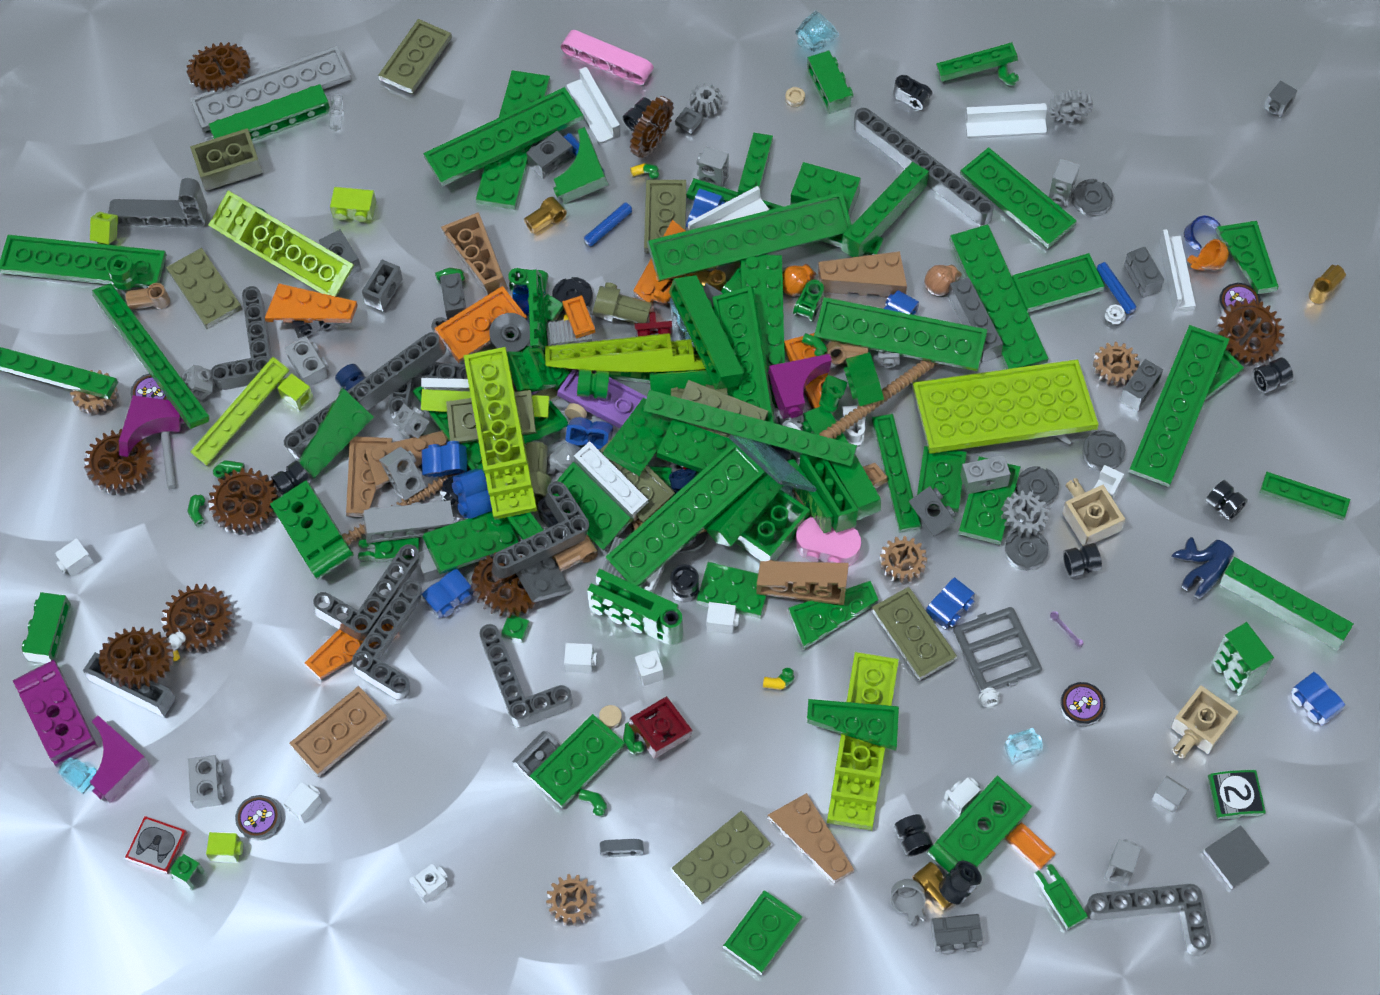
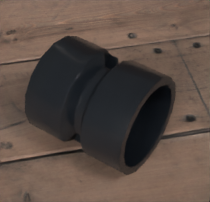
M643 97L634 105V108L629 109L623 115V121L630 131L634 132V126L638 124V118L642 117V112L646 111L647 105H651L650 99Z
M1281 357L1269 362V365L1264 364L1254 368L1253 378L1258 389L1262 393H1267L1276 389L1277 386L1281 387L1293 381V371L1288 361Z
M297 460L286 466V472L280 471L271 476L274 485L282 496L306 480L309 484L312 483L307 472Z
M1226 480L1217 484L1206 498V501L1214 508H1220L1219 512L1228 521L1238 515L1248 502L1241 493H1235L1234 487Z
M1095 543L1083 545L1080 550L1075 547L1063 551L1064 565L1070 577L1083 575L1085 570L1090 573L1102 569L1101 556Z
M687 564L675 567L670 577L672 595L680 602H691L699 594L698 571L693 566Z
M920 814L905 817L894 824L898 838L903 839L901 845L907 857L922 854L933 846L929 833L924 832L926 826Z
M964 860L959 861L939 883L940 893L948 902L956 905L962 904L981 883V873L972 863Z

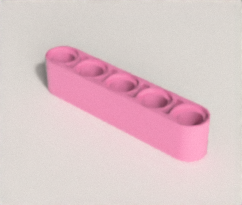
M571 30L561 44V49L565 54L639 85L645 83L654 68L651 62L577 30Z

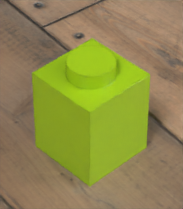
M97 212L90 219V241L109 245L117 239L118 215Z
M292 373L287 378H284L277 387L280 397L298 411L313 398L310 386Z
M209 832L206 850L209 860L238 863L239 855L243 853V841L240 840L237 833Z

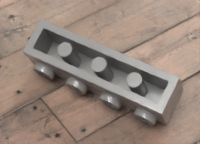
M443 500L424 504L416 502L406 506L392 505L388 508L372 507L364 510L363 513L367 543L422 537L424 533L454 523L450 501Z

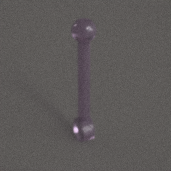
M1051 612L1050 619L1056 621L1075 641L1077 647H1082L1084 644L1083 640L1078 639L1059 619L1057 612Z

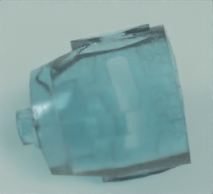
M816 10L806 17L795 31L798 37V45L800 47L804 46L813 52L826 47L827 43L825 40L832 42L839 36L833 25Z

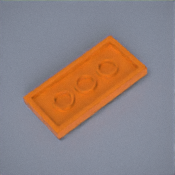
M502 286L437 326L434 332L439 335L446 348L457 362L460 363L464 360V355L476 353L492 343L489 330L495 318L505 313H516L526 320L527 316Z

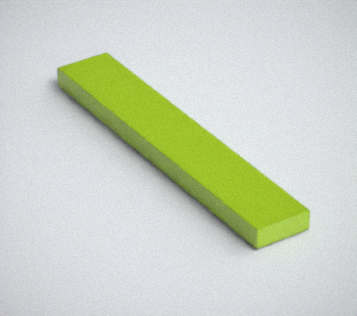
M272 357L190 453L208 466L288 374L289 369Z
M422 389L421 410L447 412L446 401L471 398V395L468 391ZM532 395L534 417L549 418L550 396Z

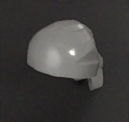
M568 442L563 443L553 454L548 456L547 474H554L556 469L564 473L572 462H576L574 455L582 448Z
M903 879L895 883L891 889L890 901L898 911L908 914V922L912 926L917 924L918 916L922 921H926L927 916L924 909L926 894L922 885L911 879Z

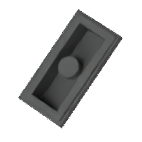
M542 731L512 763L530 779L529 776L560 744L548 731Z

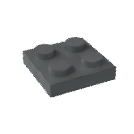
M552 556L516 573L533 603L568 594L571 590Z

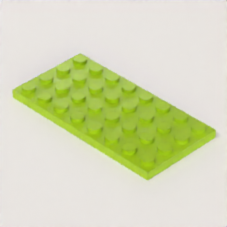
M1078 359L913 382V392L929 453L1098 430V421Z

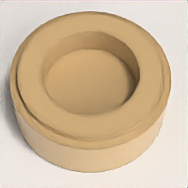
M798 87L788 89L785 94L786 103L791 107L803 105L805 102V92Z
M571 403L567 406L565 415L571 420L576 417L585 418L587 412L582 406Z
M607 705L601 709L599 719L609 729L616 728L622 721L621 711L614 705Z

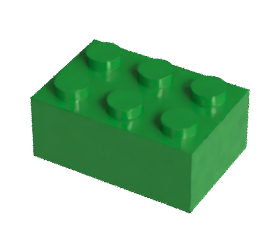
M803 162L791 192L790 205L842 192L849 217H851L860 192L861 178Z
M780 490L736 540V544L760 561H776L795 539L800 524L810 518V509Z
M1245 622L1224 635L1212 661L1215 669L1227 679L1230 689L1236 691L1240 696L1262 682L1274 656L1250 625Z

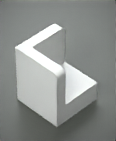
M1104 465L1094 488L1104 485L1113 499L1121 485L1124 474Z

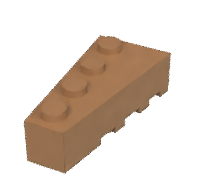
M479 212L441 227L447 241L488 295L502 286L505 290L508 289Z
M900 251L818 262V279L824 286V293L848 294L850 292L858 293L860 296L875 294L888 298L890 294L894 295L898 290L906 294L907 284Z
M760 561L757 594L844 605L849 563Z

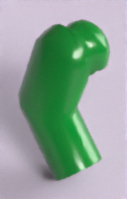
M1007 64L998 66V77L1008 86H1013L1019 81L1017 74L1015 75L1014 72L1008 73Z
M449 267L435 272L438 282H440L441 276L460 273L461 280L465 281L462 269Z
M807 333L804 334L801 343L816 348L815 356L825 355L828 348L820 338Z
M224 460L213 469V476L222 479L225 477V473L230 474L234 469L237 473H240L241 468L245 469V464Z
M195 494L190 498L187 509L195 526H200L205 522L199 512L200 506H203L205 503V498L201 494Z
M627 722L624 727L623 741L630 753L635 755L643 753V742H636L635 733L628 725L629 722Z
M581 789L579 800L591 803L594 807L593 814L603 816L605 809H607V803L602 795Z

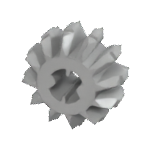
M705 83L703 87L696 86L695 90L691 91L689 99L692 110L700 115L706 114L707 117H709L710 113L716 115L717 110H721L723 96L720 94L719 88H714L713 84L706 86Z

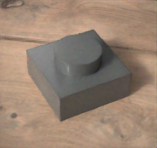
M685 107L676 118L675 125L692 134L701 123L702 115Z

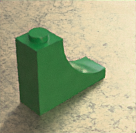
M585 127L577 130L580 144L574 162L563 174L554 178L556 184L553 187L557 198H562L564 204L609 185Z

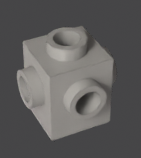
M193 365L182 374L181 378L196 399L201 401L213 392L211 370L199 365Z
M406 404L402 405L392 420L400 427L398 430L400 433L408 438L412 435L417 439L425 432L430 422L424 417V411L416 406L411 408Z

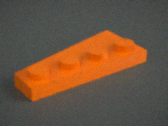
M672 220L664 236L686 230ZM650 259L633 293L641 300L652 303L653 300L650 299L651 293L653 294L654 290L663 291L672 282L673 278L658 282L652 259Z
M278 283L266 313L265 321L283 320V322H292L293 320H304L305 323H313V321L351 323L358 304L357 301Z
M803 336L784 341V350L790 362L816 357L814 355L816 348L801 343ZM828 373L816 377L804 389L812 409L820 407L821 389Z
M374 607L368 609L371 613L377 612ZM359 624L355 628L357 630H365L367 627ZM385 624L382 626V629L384 631H391L393 626ZM339 629L304 664L321 680L352 662L354 654L364 640H357ZM372 642L369 647L373 649L380 645V643Z

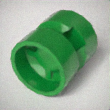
M120 252L109 256L105 267L113 285L119 290L133 288L139 278L130 256Z
M579 369L577 396L589 397L592 394L594 398L606 399L609 372L597 371L593 374L591 370Z

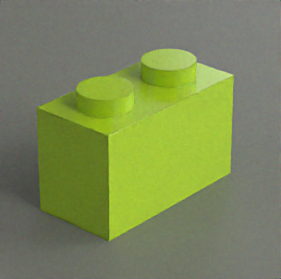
M334 187L330 204L332 217L338 220L348 219L359 222H372L377 202L374 190Z

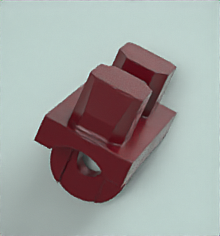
M654 311L649 312L650 323L635 324L636 337L670 333L671 338L673 334L672 321L656 322V313Z

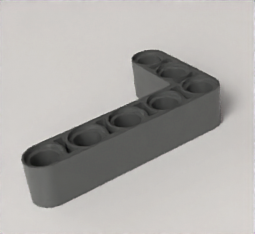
M184 178L180 183L178 200L113 199L110 201L108 214L118 215V226L203 227L206 221L208 206L199 182L192 178Z
M255 286L246 287L242 292L251 358L221 363L212 367L210 374L216 388L219 390L248 386L272 358L268 326L265 321L264 301L260 290Z
M434 362L390 394L388 403L392 419L398 413L395 410L401 408L403 404L409 407L412 406L413 390L415 387L421 386V378L464 379L467 377L465 365Z
M559 481L550 483L545 499L558 524L497 552L494 555L492 573L495 577L507 578L585 540L589 528L588 519L563 483ZM537 545H542L545 548H538ZM518 554H523L526 557H519ZM499 563H504L507 566H500Z
M405 545L398 551L359 610L329 593L320 592L313 599L315 614L353 638L365 640L397 592L417 567L418 549L413 545ZM406 555H411L414 557V559L405 560L403 557ZM394 572H399L402 574V576L399 578H395L392 576V574ZM383 589H387L391 593L388 595H382L380 591ZM322 602L329 604L326 608H320L318 605ZM370 607H377L379 609L375 613L368 611ZM345 613L348 617L346 619H339L337 615ZM363 624L367 628L365 630H357L355 627Z
M408 580L402 585L352 658L353 670L357 675L396 699H404L409 695L410 681L404 674L384 663L380 658L422 598V587L416 580ZM409 589H415L418 593L410 596L406 592ZM401 606L405 608V611L398 614L394 609ZM390 624L393 626V629L391 631H384L382 626ZM372 642L381 644L378 649H371L369 647ZM359 660H366L368 665L366 667H359L357 662ZM379 671L387 674L384 679H378L375 675ZM397 683H403L406 688L398 691L394 686Z
M486 624L480 629L479 634L483 649L513 725L520 728L566 712L572 707L571 690L564 685H559L525 698L499 629L493 624ZM488 635H495L492 640L485 639ZM495 654L503 655L499 659L492 658ZM503 673L510 674V676L507 678L500 677ZM511 692L518 693L517 696L513 698L507 696ZM560 696L568 697L565 701L557 700ZM541 703L547 705L543 709L536 708V706ZM519 711L525 712V715L522 717L515 716Z
M1195 884L1096 893L1089 897L1085 906V912L1092 920L1179 912L1187 951L1191 955L1199 957L1206 953L1211 944V935L1202 891ZM1184 894H1192L1195 901H1188ZM1161 896H1168L1172 903H1164ZM1139 898H1144V899H1146V900L1148 901L1149 905H1148V906H1142V905H1140V903L1138 902V899H1139ZM1114 901H1122L1126 908H1118ZM1098 903L1102 906L1103 910L1096 911L1092 908L1091 904ZM1189 916L1197 917L1199 924L1191 923ZM1193 939H1200L1204 947L1196 946Z

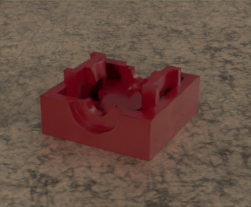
M667 696L630 717L628 724L635 734H640L644 739L647 750L654 759L691 738L693 731ZM668 732L670 733L671 736L675 735V736L672 737V738H670V737L668 736V738L664 739V737H663V736L666 735Z

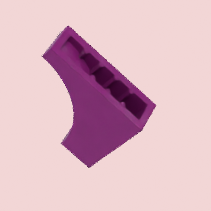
M830 354L769 366V384L782 419L796 418L803 415L805 406L803 391L813 379L829 373L832 363Z
M133 395L119 439L120 456L128 457L132 448L147 436L168 431L180 432L181 425L185 424V421L169 400Z
M97 715L91 722L101 734L103 757L99 769L89 783L94 788L91 792L99 800L105 798L111 803L149 763L137 749Z

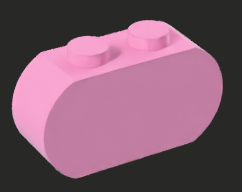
M808 518L797 529L796 548L802 557L811 562L849 563V566H851L859 558L861 537L855 528L836 533L832 527L831 532L823 533L814 518Z

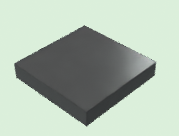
M1241 825L1203 850V853L1231 889L1270 863Z

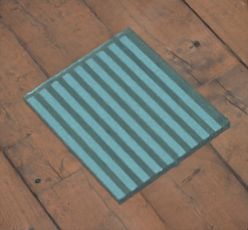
M735 435L729 437L731 441L778 484L812 492L817 490L814 485L770 445Z

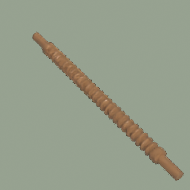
M921 360L912 369H909L882 389L884 400L858 406L857 409H853V412H849L848 415H845L840 421H836L835 424H832L831 427H828L827 430L822 431L819 435L835 439L841 435V432H845L854 423H858V420H862L863 417H866L875 408L883 405L884 402H887L892 396H895L905 387L909 386V384L913 383V381H916L917 378H920L934 366H937L938 363Z
M459 474L443 476V478L438 477V481L433 480V484L428 483V487L407 500L401 499L402 502H396V505L406 506L420 502V500L425 501V497L430 498V494L435 495L436 491H439L447 478ZM359 524V528L354 527V530H349L348 534H342L348 545L352 544L351 541L356 542L358 537L361 539V535H365L364 525Z

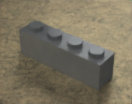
M970 278L950 283L948 298L961 323L988 330L981 363L1001 357L1003 343Z
M96 652L93 654L83 669V672L90 681L165 717L176 699L169 688L150 681V687L142 683L140 689H138L136 684H133L132 688L129 689L127 683L119 687V681L111 683V677L106 679L105 672H101V666L99 665L100 654Z

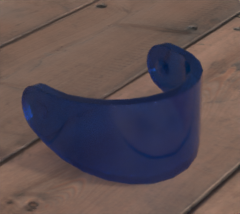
M1206 215L1197 217L1184 229L1186 242L1196 250H1201L1202 246L1194 237L1193 227L1195 223H1206L1215 229L1221 226L1217 220Z
M516 284L513 288L512 298L527 316L528 320L529 289L527 284Z

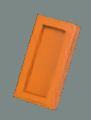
M582 296L562 301L576 339L596 333Z
M1022 822L1005 838L1014 849L1039 871L1056 854Z

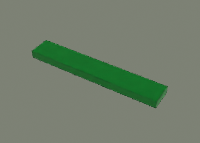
M893 414L872 417L884 473L888 480L887 485L898 531L902 533L919 530L921 526L918 514L909 503L914 497Z

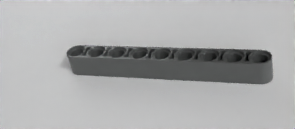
M868 108L856 110L854 130L905 169L914 162L928 170L927 186L977 224L987 225L992 221L994 205L988 198Z
M429 332L347 392L364 408L370 410L440 359L446 352V346L437 333ZM332 403L285 437L284 446L295 458L300 459L310 440L318 431L319 425L327 416Z

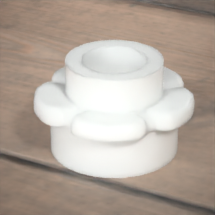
M1111 305L1107 308L1105 319L1108 322L1117 325L1125 320L1126 315L1120 305Z
M985 688L979 694V701H981L984 707L995 706L1000 702V692L994 688Z

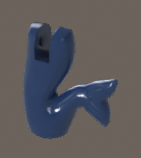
M1190 537L1185 544V549L1174 552L1171 557L1183 561L1207 563L1190 571L1184 578L1181 587L1187 591L1194 584V581L1198 580L1202 584L1198 587L1194 597L1202 598L1222 576L1234 556V550L1224 541L1215 540L1207 548L1199 551L1197 550L1194 538Z

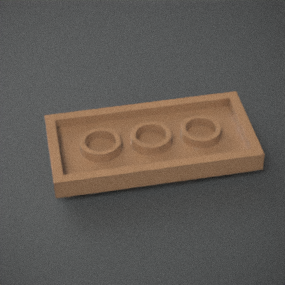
M358 686L293 739L289 745L310 769L320 777L386 722L388 717Z

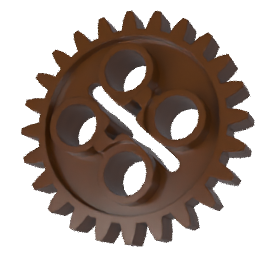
M220 42L219 46L213 43L212 48L205 46V51L198 50L199 55H192L193 59L189 60L190 65L186 66V72L191 84L193 83L195 87L199 86L200 90L206 88L207 92L214 88L215 92H217L220 87L222 90H225V86L232 88V83L239 84L238 79H245L244 74L249 73L248 69L251 68V62L246 50H243L242 46L238 47L236 43L231 46L230 42L225 46L222 42Z
M664 96L656 97L655 101H651L650 106L647 105L646 111L642 112V117L638 118V124L634 126V132L631 134L633 136L630 140L632 144L629 147L631 148L630 152L635 156L643 159L648 157L649 153L652 154L653 149L657 148L658 143L662 142V137L666 135L665 132L669 129L670 122L672 121L670 118L674 114L672 112L674 103Z
M1246 298L1241 303L1236 300L1233 305H1228L1227 310H1223L1222 316L1217 320L1220 324L1215 327L1216 330L1221 331L1217 335L1230 339L1225 351H1230L1233 357L1236 356L1238 362L1244 359L1245 365H1248L1250 361H1252L1254 366L1259 361L1263 364L1267 359L1270 360L1274 356L1273 354L1279 351L1278 347L1283 344L1280 340L1285 335L1280 333V331L1284 329V326L1278 325L1282 319H1275L1274 316L1277 311L1270 313L1271 306L1269 305L1264 308L1263 301L1256 305L1255 299H1252L1250 303H1248ZM1244 315L1249 316L1251 321H1247ZM1259 318L1261 320L1243 345H1239V342ZM1261 327L1265 328L1268 334L1263 333ZM1232 330L1237 331L1239 333V337L1235 336L1232 333ZM1249 343H1253L1256 349L1251 348Z
M122 429L119 430L118 434L111 430V436L103 433L104 439L102 440L96 437L97 444L89 445L92 451L85 452L88 458H84L86 465L84 469L88 479L92 481L94 486L98 485L99 490H103L106 487L107 493H110L112 489H115L116 494H119L120 489L127 493L128 487L136 490V483L143 485L142 478L149 479L147 472H153L151 465L155 464L152 458L154 453L151 450V445L147 443L145 438L139 441L129 453V455L132 453L136 454L126 457L119 455V439Z
M241 468L240 473L237 474L234 469L232 476L225 473L226 479L218 478L220 485L212 486L215 492L209 493L211 500H208V504L211 507L209 511L213 515L214 521H218L219 527L225 525L227 532L231 528H233L235 534L238 533L239 529H242L243 534H246L248 528L255 532V526L262 529L261 523L263 521L270 523L268 516H275L270 503L278 499V495H276L278 491L274 487L273 480H269L267 474L262 476L260 470L254 474L253 468H250L248 473L245 472L244 468ZM235 488H240L238 491L232 492ZM261 491L259 494L253 495L254 492ZM229 507H234L232 510L227 511ZM250 510H255V512L247 514Z
M487 555L485 561L480 560L471 578V588L474 589L473 596H479L477 603H485L483 606L484 610L490 607V614L499 611V617L506 613L508 618H510L512 613L519 617L521 611L527 614L529 608H534L535 603L538 602L533 603L525 588H519L523 587L519 578H517L516 573L507 578H497L492 573L493 558ZM499 563L500 566H507L504 563Z
M195 584L194 590L187 586V592L185 593L179 589L180 596L172 595L173 603L166 602L165 604L169 609L162 610L164 616H166L161 618L164 624L162 629L166 633L167 639L178 631L182 632L186 639L185 642L181 643L179 649L183 650L186 647L189 653H191L193 647L198 653H200L201 647H205L209 651L210 644L217 647L216 640L224 641L222 634H230L227 627L233 626L232 621L229 620L234 618L233 613L230 612L233 610L231 604H228L230 602L228 597H224L222 591L217 592L215 586L209 590L207 584H204L202 589L199 588L198 584ZM198 602L195 607H190L192 603ZM211 611H217L214 615L209 616ZM187 621L183 626H178L180 622ZM206 629L204 633L197 634L199 630Z
M132 627L131 632L124 628L123 634L115 632V639L108 637V643H103V649L99 650L101 672H105L106 679L111 677V683L119 681V687H122L125 683L128 684L129 689L132 688L133 684H136L138 689H140L142 683L150 687V681L158 683V676L165 678V672H170V665H173L174 656L171 643H167V637L161 638V632L153 634L152 628L148 632H145L144 627H141L140 631H136L135 627Z

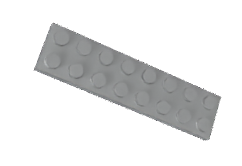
M338 46L239 80V84L232 83V88L225 86V90H222L220 87L217 92L211 90L191 97L190 101L203 132L210 130L209 123L218 119H223L235 113L251 109L254 106H260L274 99L302 91L310 86L321 84L322 88L326 89L351 80V75Z

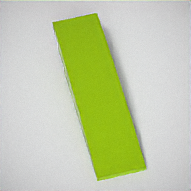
M229 190L208 226L219 231L234 242L322 294L337 296L354 267V264Z
M670 333L545 346L546 366L615 372H664L705 369L695 346H692L691 339L671 341Z
M506 347L464 355L493 517L496 520L537 511Z
M855 652L846 702L892 706L899 659ZM841 734L827 823L872 831L885 747Z

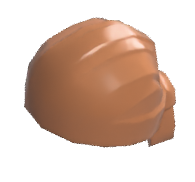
M952 264L949 266L935 265L925 275V287L932 295H947L950 283L956 282L962 276V273Z

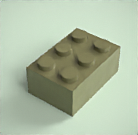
M248 128L190 146L205 191L263 173Z

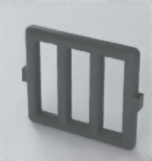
M1012 607L989 615L985 612L978 615L977 619L955 626L953 629L981 692L985 688L996 689L1007 684L1009 687L1016 685L1018 680L1042 671L1041 664ZM1006 617L1009 618L1013 626L1009 630L970 644L964 635L967 631ZM1015 636L1018 637L1022 645L1021 648L977 663L973 654L974 651ZM1025 655L1027 656L1031 664L1030 667L986 682L982 674L983 670Z

